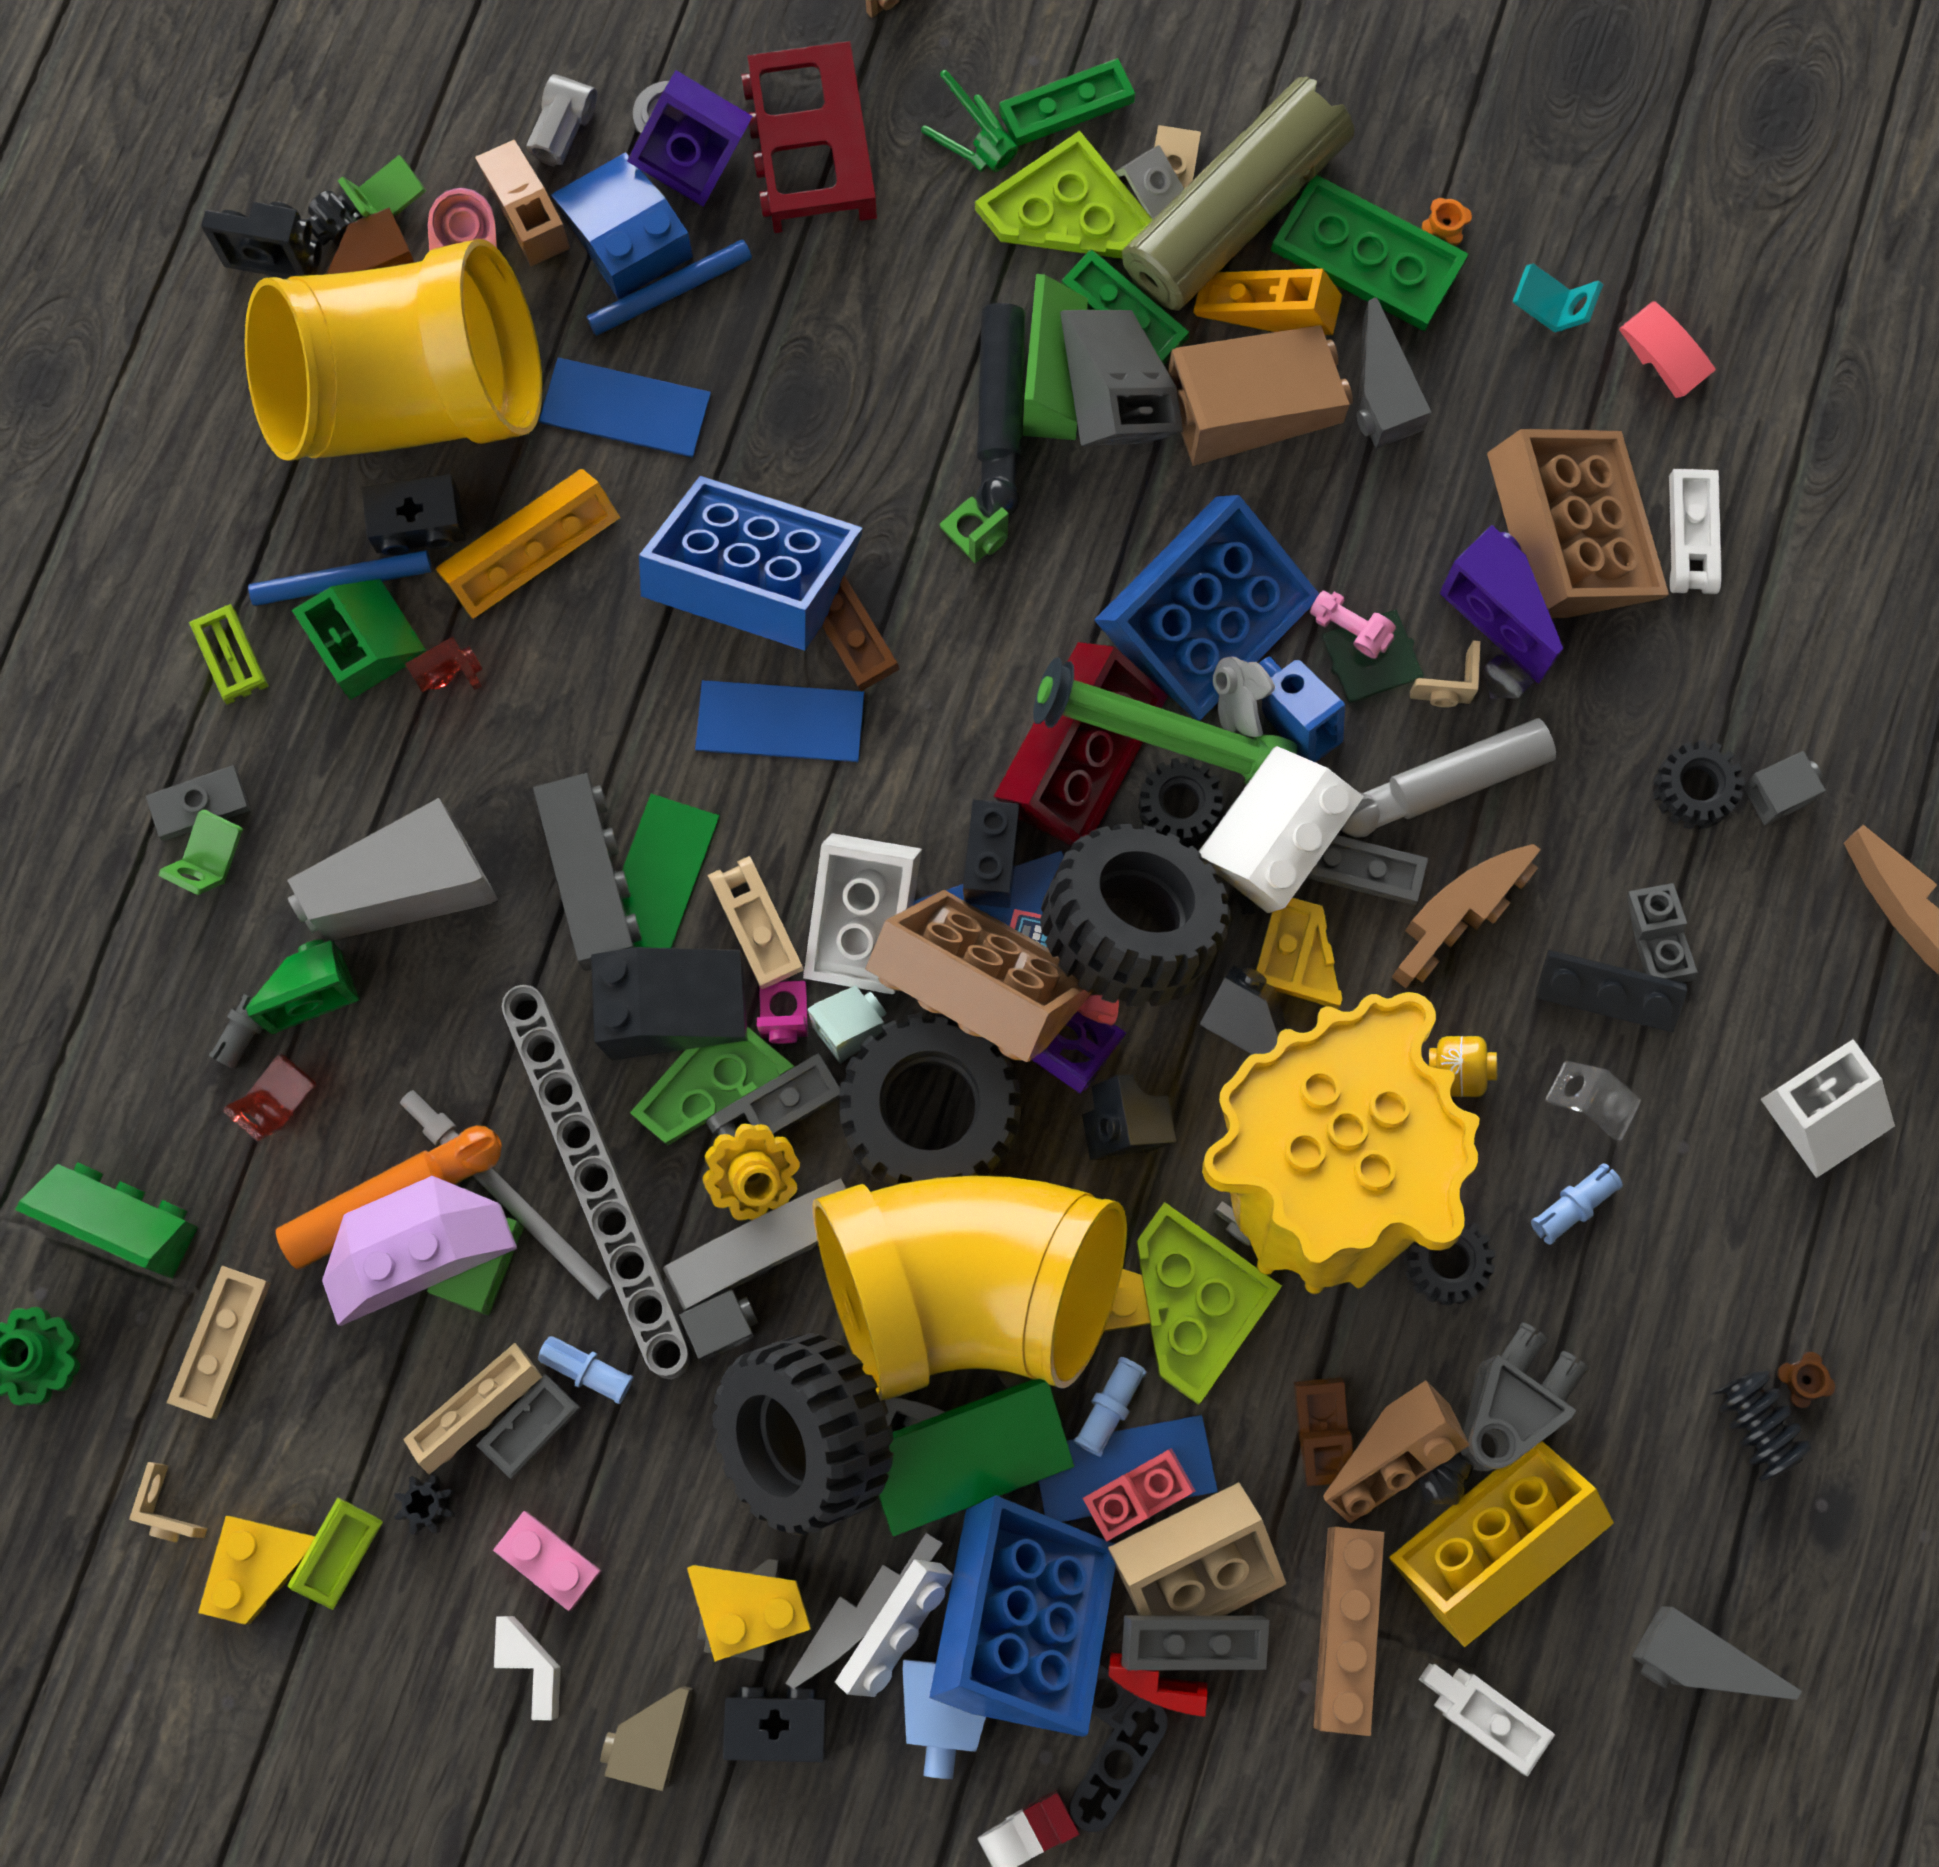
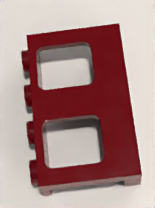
M846 41L747 55L750 73L741 74L745 101L754 100L755 112H748V114L753 116L749 122L751 139L760 138L761 151L753 152L757 178L766 177L767 190L759 191L763 218L772 217L774 233L783 232L782 219L858 209L860 221L877 219L876 197L851 42ZM807 67H815L819 70L824 95V105L821 108L779 115H769L765 112L760 86V78L763 74ZM818 145H827L832 149L837 177L835 186L790 194H781L777 191L772 164V156L775 152Z

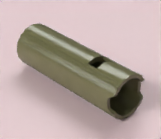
M1298 77L1254 120L1251 126L1231 142L1122 250L1123 265L1131 276L1133 283L1158 306L1179 311L1308 181L1313 179L1354 138L1355 128L1343 104L1331 106L1321 95L1316 93V80L1309 77Z

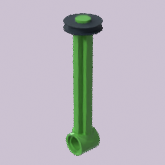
M1059 657L1054 658L1048 665L1035 697L1033 709L1035 724H1041L1045 720L1047 728H1053L1063 715L1240 773L1245 777L1244 782L1246 785L1274 747L1278 746L1296 755L1298 752V745L1283 737L1262 735L1252 739L1074 680L1073 663L1069 661L1062 666V661Z

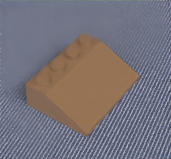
M1520 429L1487 453L1509 534L1517 540L1521 551L1526 555L1551 618H1569L1663 599L1669 595L1622 431Z
M942 890L885 920L865 970L878 976V980L884 986L893 990L904 991L916 998L919 1005L927 1011L937 1014L942 1013L956 1021L959 1028L965 1033L976 1037H983L999 1046L1000 1052L1005 1056L1025 1062L1030 1061L1049 1046L1094 991L1091 989L1088 993L1078 986L1079 980L1073 975L1067 977L1058 966L1059 957H1052L1047 947L946 890Z

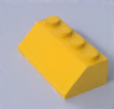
M1541 1441L1511 1465L1493 1471L1465 1494L1459 1504L1449 1507L1393 1553L1389 1559L1436 1619L1466 1647L1613 1525L1614 1522L1597 1489Z

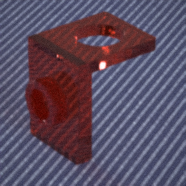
M280 1054L276 1056L247 1095L228 1104L223 1109V1112L255 1140L260 1141L282 1129L315 1087L316 1082L286 1056ZM242 1112L252 1116L261 1126L252 1123Z

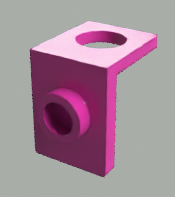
M805 981L778 982L763 990L760 988V1017H757V1028L761 1039L769 1038V1042L774 1044H788L797 1042V1037H808ZM787 992L796 998L797 1009L793 1015L775 1016L771 1012L770 1002L776 994Z

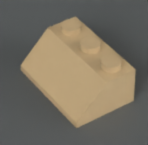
M1239 1482L1108 1547L1139 1616H1225L1286 1585L1263 1520Z

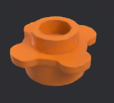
M1437 198L1433 200L1430 206L1432 211L1430 217L1423 221L1421 229L1444 239L1445 242L1453 246L1459 245L1463 239L1462 230L1464 226L1471 222V211L1454 199ZM1447 219L1451 223L1449 225H1445L1443 223V220Z

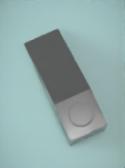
M1376 297L1368 301L1363 317L1359 403L1356 417L1361 432L1366 437L1370 435L1377 449L1424 431L1431 415V410Z
M1660 1606L1631 1656L1643 1664L1640 1671L1641 1674L1664 1688H1667L1669 1683H1672L1673 1685L1794 1700H1797L1802 1692L1674 1607Z

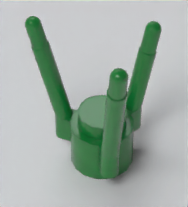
M942 70L940 73L941 78L982 128V131L979 132L973 141V145L977 148L976 153L926 125L921 128V132L970 161L980 172H983L987 167L993 172L1002 170L1015 157L1019 147L1004 130L983 97L979 94L974 96L976 106L947 70Z

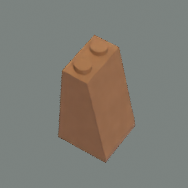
M1321 325L1172 349L1168 374L1177 388L1183 427L1181 434L1193 466L1344 423L1349 405L1353 403L1352 392L1347 379H1340L1336 365H1338L1336 346L1332 339L1326 340Z

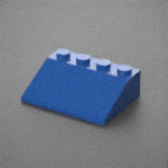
M699 476L639 555L641 597L805 651L828 615L831 603L840 587L842 577L847 571L862 536V527Z
M1240 495L1216 496L1094 621L1132 663L1195 720L1200 721L1219 702V694L1213 685V675L1218 662L1225 657H1236L1248 663L1258 662L1313 605L1319 593Z
M996 1495L966 1509L929 1698L974 1715L1081 1737L1088 1735L1115 1571V1563L1108 1547L1114 1545V1543L1106 1542L1102 1538Z

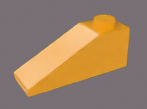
M1324 269L1218 272L1198 292L1193 312L1198 317L1272 332L1321 325L1324 335H1333L1342 294Z

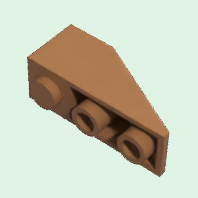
M515 140L475 157L530 266H534L570 249L565 229L558 213Z
M1425 1380L1386 1406L1323 1495L1325 1501L1347 1522L1352 1523L1468 1447V1440L1450 1404Z

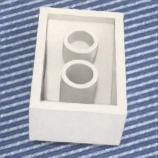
M834 833L822 843L803 975L804 979L849 987L856 985L860 989L895 994L896 990L881 984L878 976L865 970L885 920L913 906L922 849Z

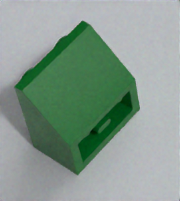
M381 579L331 586L292 610L349 700H352L428 654Z

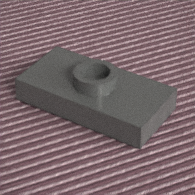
M234 765L146 795L158 836L162 841L191 832L197 814L201 810L205 809L223 819L251 811L238 770Z
M544 1374L476 1446L513 1480L577 1414L581 1407L548 1375Z

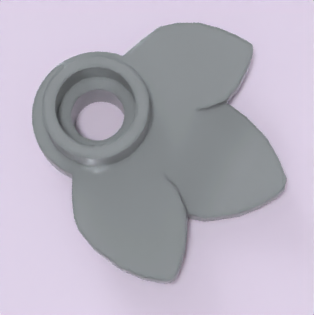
M1225 657L1218 662L1213 675V685L1219 694L1218 714L1220 723L1224 730L1238 733L1239 731L1242 735L1249 737L1262 736L1263 731L1258 715L1257 700L1272 694L1275 690V685L1268 673L1257 662L1248 663L1236 657Z

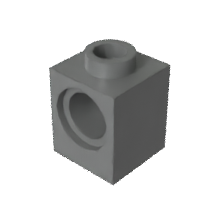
M1804 751L1756 772L1743 787L1764 826L1812 804L1826 791L1823 786L1824 778L1820 768L1815 762L1808 760Z
M733 1290L679 1314L698 1359L702 1362L755 1338L751 1326L758 1324V1320L747 1297L738 1300Z

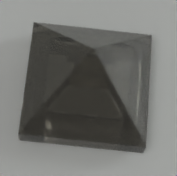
M1498 654L1483 668L1490 699L1519 698L1534 683L1533 679L1502 654Z

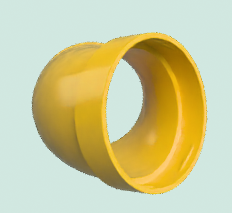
M475 239L435 248L426 254L423 261L347 273L294 276L288 279L278 277L263 278L252 291L245 323L247 379L254 412L262 434L271 450L280 459L289 461L298 460L303 457L324 458L371 453L466 437L475 443L483 444L529 434L537 424L542 405V369L533 321L523 291L512 268L502 253L487 240Z
M960 1176L902 1183L871 1192L864 1184H860L816 1198L812 1204L817 1242L841 1325L852 1354L864 1364L862 1367L866 1375H872L879 1386L876 1388V1392L881 1401L927 1387L930 1375L960 1369H992L1011 1372L1031 1379H1042L1049 1385L1062 1389L1075 1382L1094 1354L1115 1301L1125 1257L1127 1223L1125 1211L1119 1202L1110 1199L1101 1200L1087 1192L1042 1181L1013 1177Z

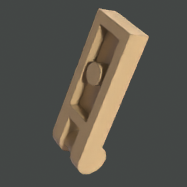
M748 856L737 861V867L724 873L721 870H717L709 874L708 877L760 988L763 990L804 971L758 871L751 857ZM747 883L750 891L734 898L731 889Z

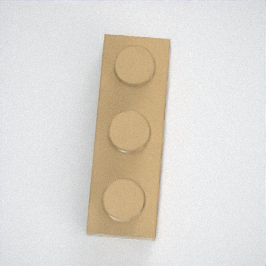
M221 1266L167 1400L168 1404L217 1420L270 1287V1282Z
M514 1343L403 1440L417 1463L430 1475L440 1465L449 1461L478 1432L486 1429L516 1399L524 1396L542 1376L526 1353Z

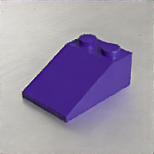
M1491 525L1454 561L1439 594L1539 684L1546 677L1560 655L1563 646L1528 559L1521 551L1519 543L1510 534L1500 532Z

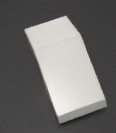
M514 1616L496 1617L494 1668H534L531 1720H554L559 1718L561 1667Z

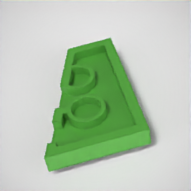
M747 1027L748 1041L685 1050L630 1113L668 1146L705 1124L706 1120L713 1114L794 1068V1065Z

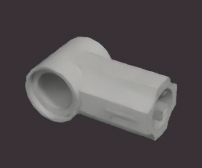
M552 74L543 92L542 112L526 145L528 153L544 164L553 167L557 164L563 165L580 125L586 126L593 116L597 103L596 88L557 74Z

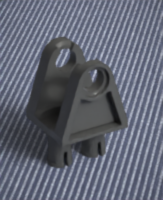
M1524 1322L1520 1324L1519 1330L1502 1355H1496L1483 1361L1476 1371L1461 1425L1469 1446L1458 1453L1460 1457L1474 1466L1472 1469L1474 1471L1486 1472L1511 1465L1570 1420L1576 1412L1573 1407L1565 1402L1583 1375L1588 1372V1366L1582 1361H1579L1578 1364L1576 1362L1573 1364L1577 1357L1562 1351L1559 1359L1543 1383L1540 1385L1525 1372L1542 1347L1546 1345L1548 1339L1539 1332L1537 1335L1534 1334L1527 1346H1525L1536 1329ZM1484 1433L1489 1435L1496 1445V1451L1492 1458L1487 1456L1481 1447V1439Z

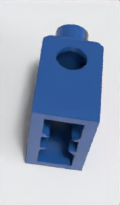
M1269 656L1258 663L1268 673L1275 685L1274 692L1262 699V711L1283 738L1289 739L1298 745L1297 755L1317 762L1343 742L1345 704L1303 662L1294 660L1285 668H1282L1272 656Z

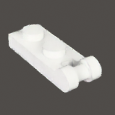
M1673 469L1669 475L1671 531L1670 591L1672 593H1687L1688 589H1701L1703 594H1718L1721 587L1718 470ZM1689 560L1703 561V571H1690Z

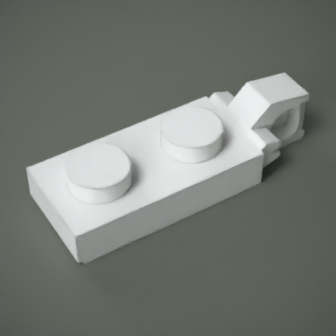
M1429 1663L1418 1679L1440 1695L1434 1706L1443 1712V1716L1525 1776H1529L1555 1736L1553 1732L1474 1674H1467L1462 1669L1458 1668L1452 1677L1436 1664L1432 1665Z

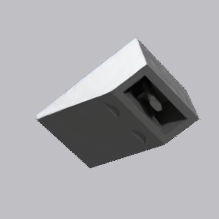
M1063 310L1060 312L1081 446L1145 444L1183 432L1177 388L1132 310Z

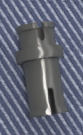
M243 994L237 1009H231L227 1017L230 1021L213 1051L208 1055L235 1070L254 1034H260L263 1030V1027L248 1016L246 1006L253 998Z

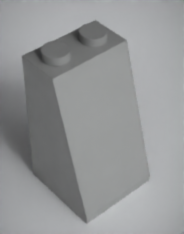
M439 798L287 880L294 892V895L288 897V900L301 922L305 921L312 933L319 930L328 940L332 941L480 907L498 900L459 827Z

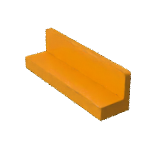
M580 469L437 566L436 571L450 586L466 612L474 619L620 519V516L599 482L585 470Z

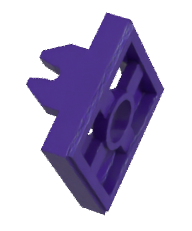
M1077 1011L1066 1026L1072 1028L1077 1033L1078 1040H1068L1058 1034L1043 1052L1031 1060L1081 1094L1095 1080L1111 1054L1123 1040L1126 1032L1115 1024L1098 1023ZM1086 1030L1089 1031L1095 1043L1086 1038ZM1063 1049H1077L1091 1060L1071 1063L1061 1056L1060 1053Z

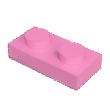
M523 1511L493 1550L568 1611L573 1610L602 1572L527 1511Z

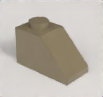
M683 1686L618 1725L616 1734L608 1732L600 1762L608 1764L605 1776L660 1791L667 1789L694 1688Z

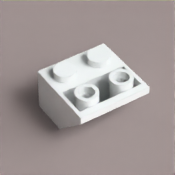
M1854 1039L1761 1098L1763 1104L1816 1178L1895 1127L1882 1078Z

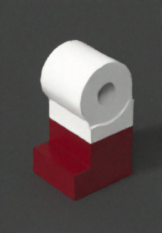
M1054 1790L1005 1818V1821L986 1831L977 1839L992 1867H1017L1046 1850L1078 1836L1079 1832L1057 1790Z

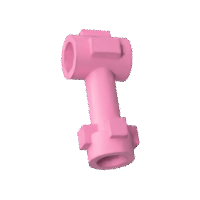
M1322 591L1318 595L1310 610V614L1316 617V623L1326 628L1330 622H1334L1358 636L1353 645L1370 658L1375 659L1380 651L1386 652L1394 640L1393 632L1396 630V626L1392 621L1378 613H1373L1369 621L1363 619L1343 607L1344 597L1335 591L1332 595L1326 591Z

